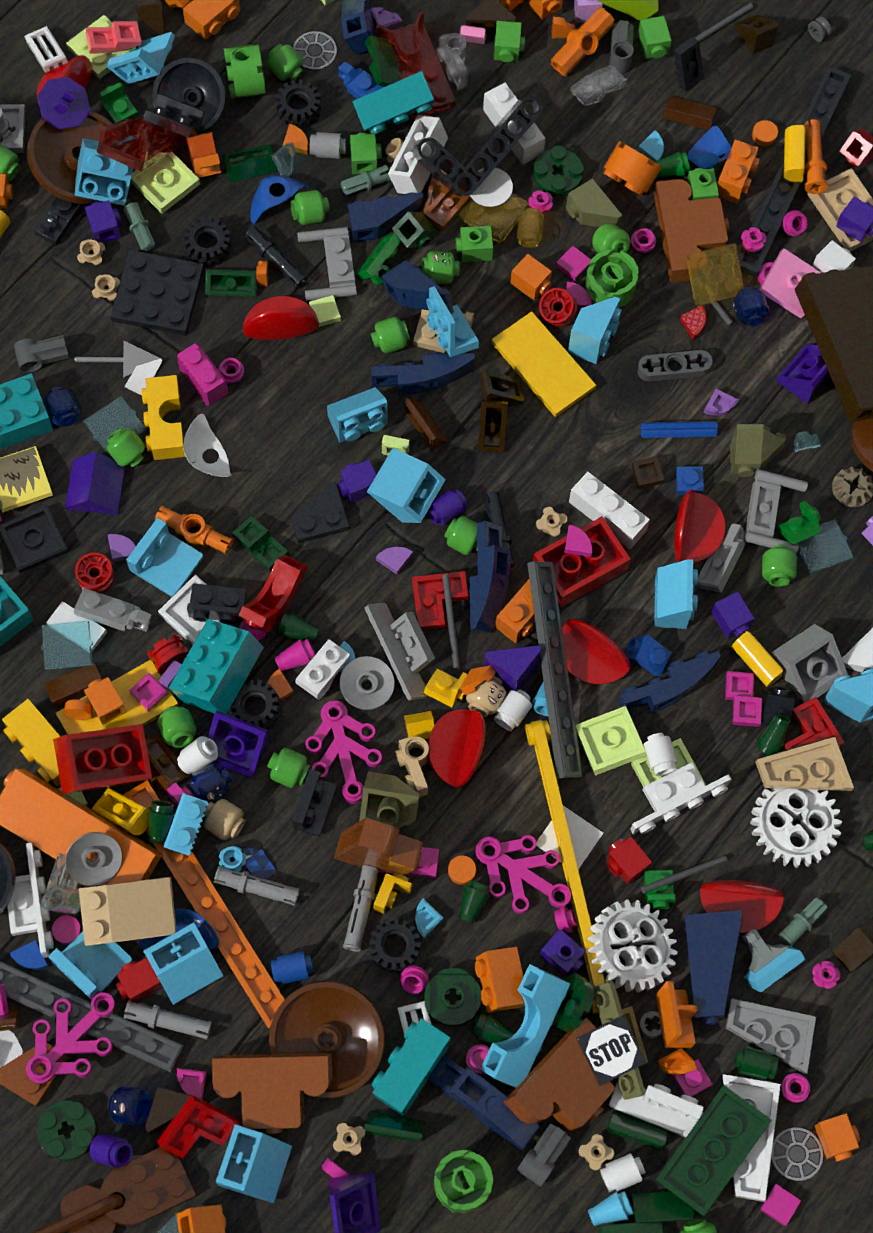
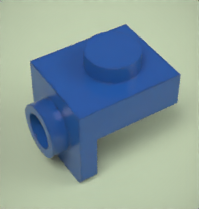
M649 635L636 636L631 639L626 646L625 654L629 662H636L654 676H659L662 674L672 652Z

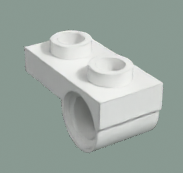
M328 639L296 678V684L318 700L321 699L329 690L335 676L350 659V654Z

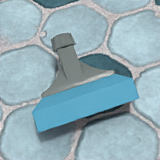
M752 929L742 936V940L749 948L752 956L751 964L748 967L749 971L744 979L749 987L759 992L764 991L805 960L800 950L789 945L765 944L756 929Z

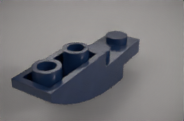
M433 352L423 355L422 365L415 363H405L398 366L379 364L371 367L372 387L398 386V396L431 391L453 383L474 370L475 354L465 352L450 357L449 354Z
M483 521L477 523L478 575L470 577L471 630L488 634L492 633L496 625V617L502 611L507 594L511 567V550L503 548L502 526Z
M705 651L696 655L695 659L686 662L685 659L677 660L669 665L670 667H668L665 674V680L663 677L651 680L647 686L638 688L636 685L623 690L618 701L620 708L626 706L627 710L648 704L650 712L654 713L678 702L694 691L711 674L720 659L719 651L714 653Z
M446 1056L428 1078L430 1084L474 1113L477 1120L522 1151L540 1128L537 1123L531 1125L523 1123L503 1102L507 1098L503 1093L469 1068L463 1069Z

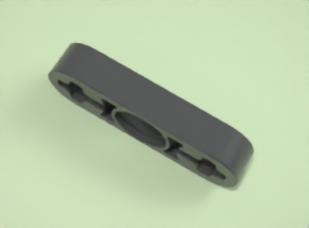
M704 350L646 355L640 359L637 373L642 380L647 382L701 377L710 372L713 360L712 356ZM697 359H701V362L705 363L704 367H699V364L696 363ZM687 360H689V362H688V365H690L689 369H686V367H687ZM670 361H678L682 368L679 371H672L669 369L668 363ZM661 362H663V372H661ZM647 364L654 368L653 372H648V369L645 368Z

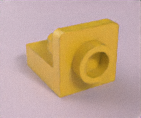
M436 669L425 686L424 694L453 707L457 699L463 700L465 697L460 687L468 674L463 672L461 677L457 679Z
M386 873L374 902L373 910L384 914L386 907L392 908L397 896V892L393 891L394 889L410 894L412 883L408 882L409 879L398 873H393V875Z

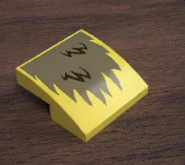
M36 446L0 458V500L3 504L2 512L53 496Z

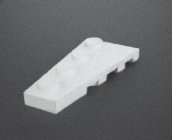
M723 1074V1085L772 1120L733 1175L736 1197L765 1202L780 1084Z

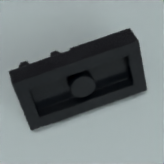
M691 37L674 50V64L677 68L676 75L679 77L680 88L685 91L704 78L700 44L694 37Z
M56 197L34 229L35 235L57 246L83 209V204L68 202Z

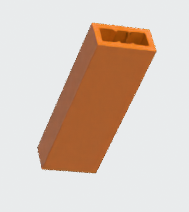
M26 769L11 771L4 781L5 788L0 795V825L25 841L32 843L33 846L64 865L68 848L77 838L84 834L102 832L112 836L118 842L122 851L121 866L114 877L98 886L148 880L163 855L162 852L108 821L69 795H62V791ZM91 852L87 855V858H93L96 852Z

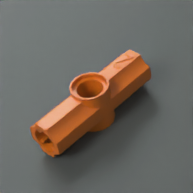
M599 7L579 29L572 30L567 36V43L551 59L550 64L561 75L567 76L586 54H593L598 47V41L614 24L611 14L604 8Z

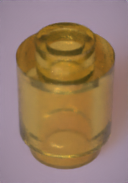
M527 208L519 214L517 238L519 239V244L523 247H537L542 240L544 215L538 209Z

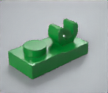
M395 233L383 237L356 275L361 280L370 278L374 284H382L383 280L379 277L378 273L381 271L385 274L390 271V268L382 265L385 259L390 260L397 253V245L401 241Z

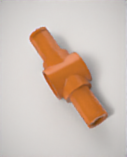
M163 505L159 508L161 513L157 512L155 520L159 518L167 526L175 529L177 534L184 536L185 541L189 545L205 546L207 544L224 554L229 552L228 547H232L234 539L214 531L213 527L206 524L200 515H181ZM191 527L201 528L196 533L188 532Z

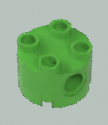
M252 44L224 48L226 63H231V65L226 66L228 81H233L232 84H229L231 99L265 94L259 45Z
M605 250L598 253L590 261L585 282V289L591 301L598 303L618 297L620 298L618 308L627 305L635 295L638 281V266L631 256L622 251L618 253L613 252V250Z
M468 1150L451 1152L444 1157L436 1169L434 1178L436 1196L442 1205L451 1212L463 1214L476 1211L484 1205L490 1196L493 1184V1175L489 1164L482 1156Z

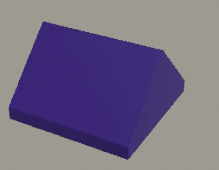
M806 344L776 380L808 404L831 376L818 345Z
M98 452L73 459L65 509L118 515L126 466H119L114 459Z
M540 645L485 652L484 666L491 665L496 671L494 676L502 681L501 685L507 692L510 690H520L538 668Z
M218 710L215 712L208 738L217 745L218 757L213 763L253 778L270 742L268 730Z
M368 1173L329 1179L334 1232H379L381 1225L374 1174Z

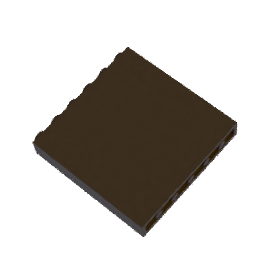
M873 265L862 268L856 266L840 271L833 269L817 274L815 272L807 273L801 278V281L794 290L850 422L873 419Z

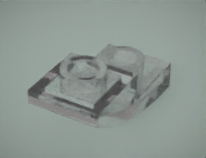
M612 64L585 76L572 85L570 91L584 106L603 101L605 94L624 88L627 80Z

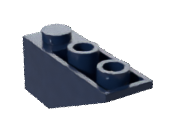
M343 0L341 23L344 40L354 55L368 51L364 42L369 35L376 36L370 0Z
M410 192L403 196H384L377 200H358L348 204V218L353 243L379 239L391 231L408 211L419 212L422 210L423 193L415 194Z
M406 260L381 276L388 296L403 307L429 310L426 300L429 298V288L435 286L451 314L454 312L451 304L453 299L450 292L445 287L441 288L432 277H427L418 266L414 267Z

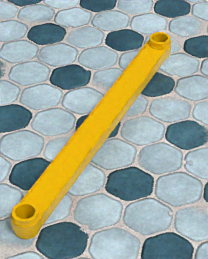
M547 720L533 721L530 724H525L526 736L529 746L534 745L567 887L571 891V903L577 921L581 946L586 951L584 958L589 980L594 987L604 984L605 980L603 973L598 974L597 972L601 967L600 963L591 962L597 957L596 953L588 952V949L595 946V943L588 941V937L593 935V932L590 930L589 913L548 742H551L550 727ZM593 997L591 1011L593 1014H599Z

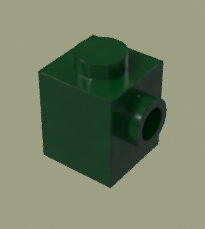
M408 211L392 228L407 248L426 247L432 241L431 237L437 232L422 212Z

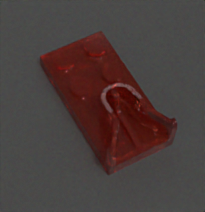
M420 12L418 14L416 23L390 30L382 25H377L376 37L387 38L392 46L398 65L399 80L421 71L424 74L435 104L431 105V111L420 116L455 106V98L425 29L424 13ZM415 112L408 115L409 120L416 118L418 113Z
M144 116L138 119L128 118L123 122L103 125L97 153L143 172L185 143L186 137L143 120Z

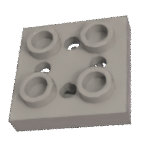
M25 104L0 105V141L2 140L0 144L14 153H24Z

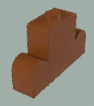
M679 179L657 181L654 190L655 205L670 283L691 281L699 277L704 263V256L724 254L728 241L727 233H729L728 218H724L721 200L719 198L690 200L692 194L690 184Z
M364 818L341 832L334 859L359 867L363 865L374 866L389 872L405 875L417 869L421 860L420 851L423 842L400 835L399 829L393 826Z
M587 1018L583 1019L582 1024L578 1028L567 1032L503 1101L523 1123L529 1125L536 1124L552 1114L567 1131H572L583 1126L588 1119L590 1121L594 1120L603 1111L601 1105L612 1094L615 1087L610 1081L601 1086L599 1085L577 1041L578 1037L596 1029Z
M332 1053L216 1055L212 1058L213 1088L219 1096L224 1098L234 1097L239 1092H242V1124L244 1128L265 1129V1133H281L283 1128H298L304 1122V1093L309 1096H319L329 1088L332 1082Z

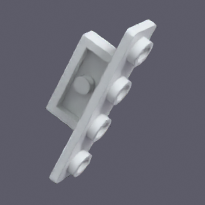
M691 762L644 786L642 790L655 812L633 823L630 829L632 834L639 831L641 834H645L656 827L655 823L663 819L668 822L678 817L680 810L689 807L691 810L704 803L703 798L711 794L713 797H717L728 790L727 786L732 780L730 775L728 774L705 786Z
M26 843L30 874L15 878L13 895L7 905L12 936L38 932L40 953L46 958L50 955L49 949L54 948L52 933L51 931L47 932L45 922L50 921L48 905L43 904L42 894L46 893L44 877H39L38 867L43 866L41 851L36 850L32 843Z
M617 1081L609 1106L613 1109L683 1137H687L704 1113L702 1112L704 1107L697 1105L698 1100L687 1095H682L679 1098L670 1094L671 1090L659 1084H654V1087L648 1085L643 1096L624 1100L619 1088V1082Z

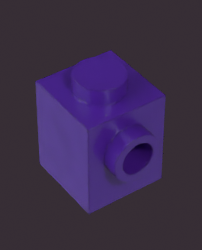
M854 196L840 214L836 227L862 243L867 235L870 237L873 235V205L865 203Z
M109 200L95 202L91 206L85 207L95 241L106 243L121 238L117 225L121 223L117 208L112 209Z
M370 460L359 464L351 463L340 471L341 481L338 482V486L343 497L348 496L351 504L371 496L367 493V490L375 479L376 472Z
M738 592L714 603L711 611L727 639L733 636L739 638L746 631L749 632L751 630L750 627L754 617Z
M559 929L542 948L540 956L566 978L570 972L573 974L577 973L584 965L585 961L582 958L586 951Z

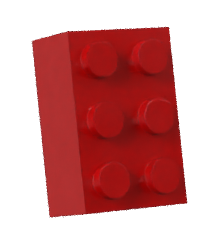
M603 516L580 528L590 539L592 545L591 557L564 553L567 536L534 553L533 561L553 563L559 608L566 606L628 571L631 559Z
M143 724L68 734L53 739L62 795L152 779Z

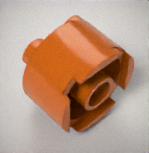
M619 141L604 166L606 169L604 174L619 183L624 179L627 181L625 187L642 196L643 192H648L662 166Z

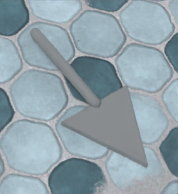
M124 341L123 357H75L74 361L123 362V378L133 373L136 366L161 358Z

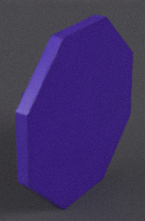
M69 77L48 80L37 96L42 118L59 130L80 127L90 111L86 90Z

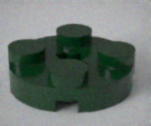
M554 146L552 149L540 154L536 159L533 169L534 182L541 191L548 192L551 196H554V194L567 196L568 193L580 186L584 167L576 154L562 146ZM554 169H561V170H563L562 173H563L564 175H562V176H561L560 174H557L556 176L553 175Z
M458 968L444 969L438 972L427 984L424 997L425 1005L434 1021L449 1027L461 1026L473 1020L481 1005V989L477 981L465 970ZM450 990H456V995L461 996V1000L456 1001L455 1005H451L450 1001L445 1000V995H449Z
M574 973L564 979L570 985L566 997L554 1017L553 1026L563 1031L571 1032L582 1024L583 1020L579 1018L584 1011L589 1013L594 997L593 985L587 981V978Z
M67 1100L57 1102L48 1107L39 1117L37 1127L39 1144L50 1156L59 1160L71 1161L85 1155L97 1134L96 1121L92 1113L79 1102ZM64 1123H67L69 1126L74 1125L75 1130L71 1132V1137L67 1139L65 1135H59V1130L63 1128L62 1125Z

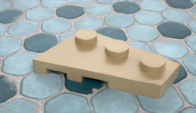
M835 737L763 757L756 761L765 788L852 791L854 789Z

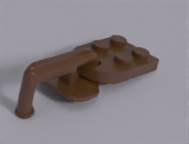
M159 1147L130 1161L126 1166L111 1171L103 1181L101 1190L85 1185L65 1195L61 1201V1213L64 1218L32 1233H66L68 1231L70 1233H113L116 1223L123 1226L141 1224L195 1198L196 1194L179 1157Z

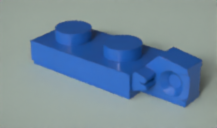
M346 62L338 68V75L344 80L343 83L347 87V92L357 99L384 88L379 86L371 75L360 68L355 70L354 67Z

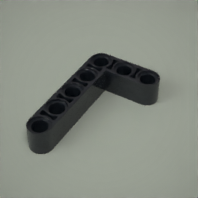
M529 96L518 100L463 165L437 140L430 137L415 142L412 149L413 155L454 195H471L541 115L543 111L542 102L536 96ZM526 102H530L533 106L531 115H528L524 110ZM509 121L515 122L517 126L515 134L510 133L508 130ZM494 139L501 146L498 153L493 152L491 148V143ZM423 143H427L431 147V154L428 157L422 154L421 146ZM478 158L484 162L482 172H478L475 169V161ZM443 160L447 161L450 166L447 174L442 173L440 170V163ZM461 178L466 179L468 182V188L464 192L458 186Z

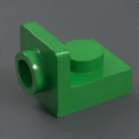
M121 82L110 85L100 92L102 107L116 128L138 118V112L126 96Z
M806 501L800 503L801 516L793 517L779 525L780 534L792 545L821 533L819 522L821 521L820 514L815 507L812 508Z
M673 870L644 871V886L672 876ZM673 883L645 893V905L650 904L654 910L669 909V906H673L676 901Z

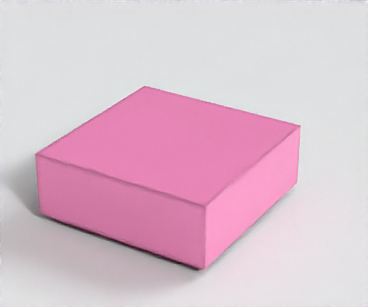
M461 26V41L485 44L486 30L484 28Z

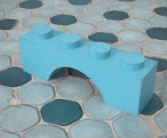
M529 964L518 988V992L523 997L525 1003L523 1023L511 1038L502 1042L492 1043L480 1069L494 1079L517 1087L529 1074L531 1066L541 1050L547 1032L554 1022V1017L566 997L570 983Z

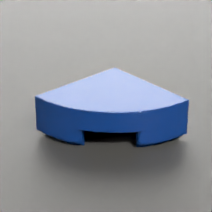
M36 940L10 953L12 958L25 968L41 970L49 967L45 958L40 953V947Z

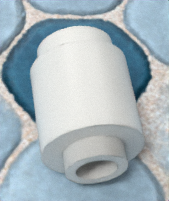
M519 689L517 691L510 690L497 710L494 718L495 722L508 731L518 727L532 707L530 696Z
M663 733L650 735L647 738L648 741L644 743L650 769L654 770L656 776H663L676 771L675 764L677 759L670 736H664Z
M205 736L197 738L181 750L177 758L179 767L187 774L198 773L217 759V745L213 740Z
M631 1153L605 1164L606 1167L600 1170L609 1192L615 1189L618 1192L643 1181L641 1175L645 1173L639 1156L633 1158Z

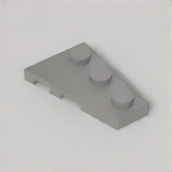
M736 999L730 1000L725 1029L758 1048L771 1052L772 1056L778 1057L779 1060L801 1073L807 1074L816 1020L815 1016Z

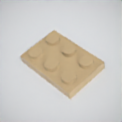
M852 168L827 180L828 189L820 194L808 193V196L845 249L852 251L873 240V235L871 237L867 235L861 243L836 227L840 214L854 196L865 203L873 205L872 197Z

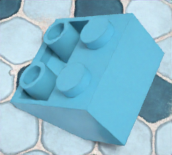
M83 138L77 166L75 196L99 201L109 200L110 203L125 206L135 162L133 148Z
M613 297L581 308L571 329L569 354L597 364L600 356L605 357L610 345L609 339L611 335H615L620 323L618 321L622 312L618 308L620 298Z
M376 387L327 406L328 418L340 443L343 441H354L361 434L369 431L377 432L388 424L387 400Z
M392 449L367 493L401 522L421 523L446 479L429 464L397 449Z
M687 559L657 569L655 575L654 627L686 629L689 620H693L698 601L697 595H693L694 585H697L698 570L693 569V560Z
M873 669L863 671L860 674L861 676L851 678L850 675L837 678L824 698L825 704L860 723L872 720Z
M195 923L188 925L144 950L147 959L173 1005L224 977Z
M235 1125L216 1183L218 1186L274 1203L292 1146L263 1133Z

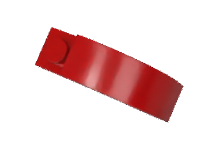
M287 555L277 558L261 592L253 601L242 606L239 616L244 618V621L252 627L260 628L265 632L270 631L287 610L309 566Z

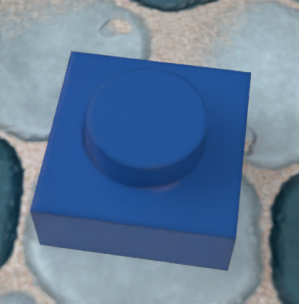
M676 467V495H685L689 489H694L695 493L703 494V467Z

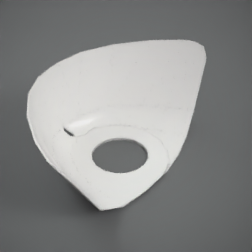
M199 414L190 424L185 434L183 447L187 460L194 468L201 472L220 477L232 476L223 446L210 429L205 415ZM207 449L216 450L219 453L217 462L213 464L204 462L202 458L204 451Z

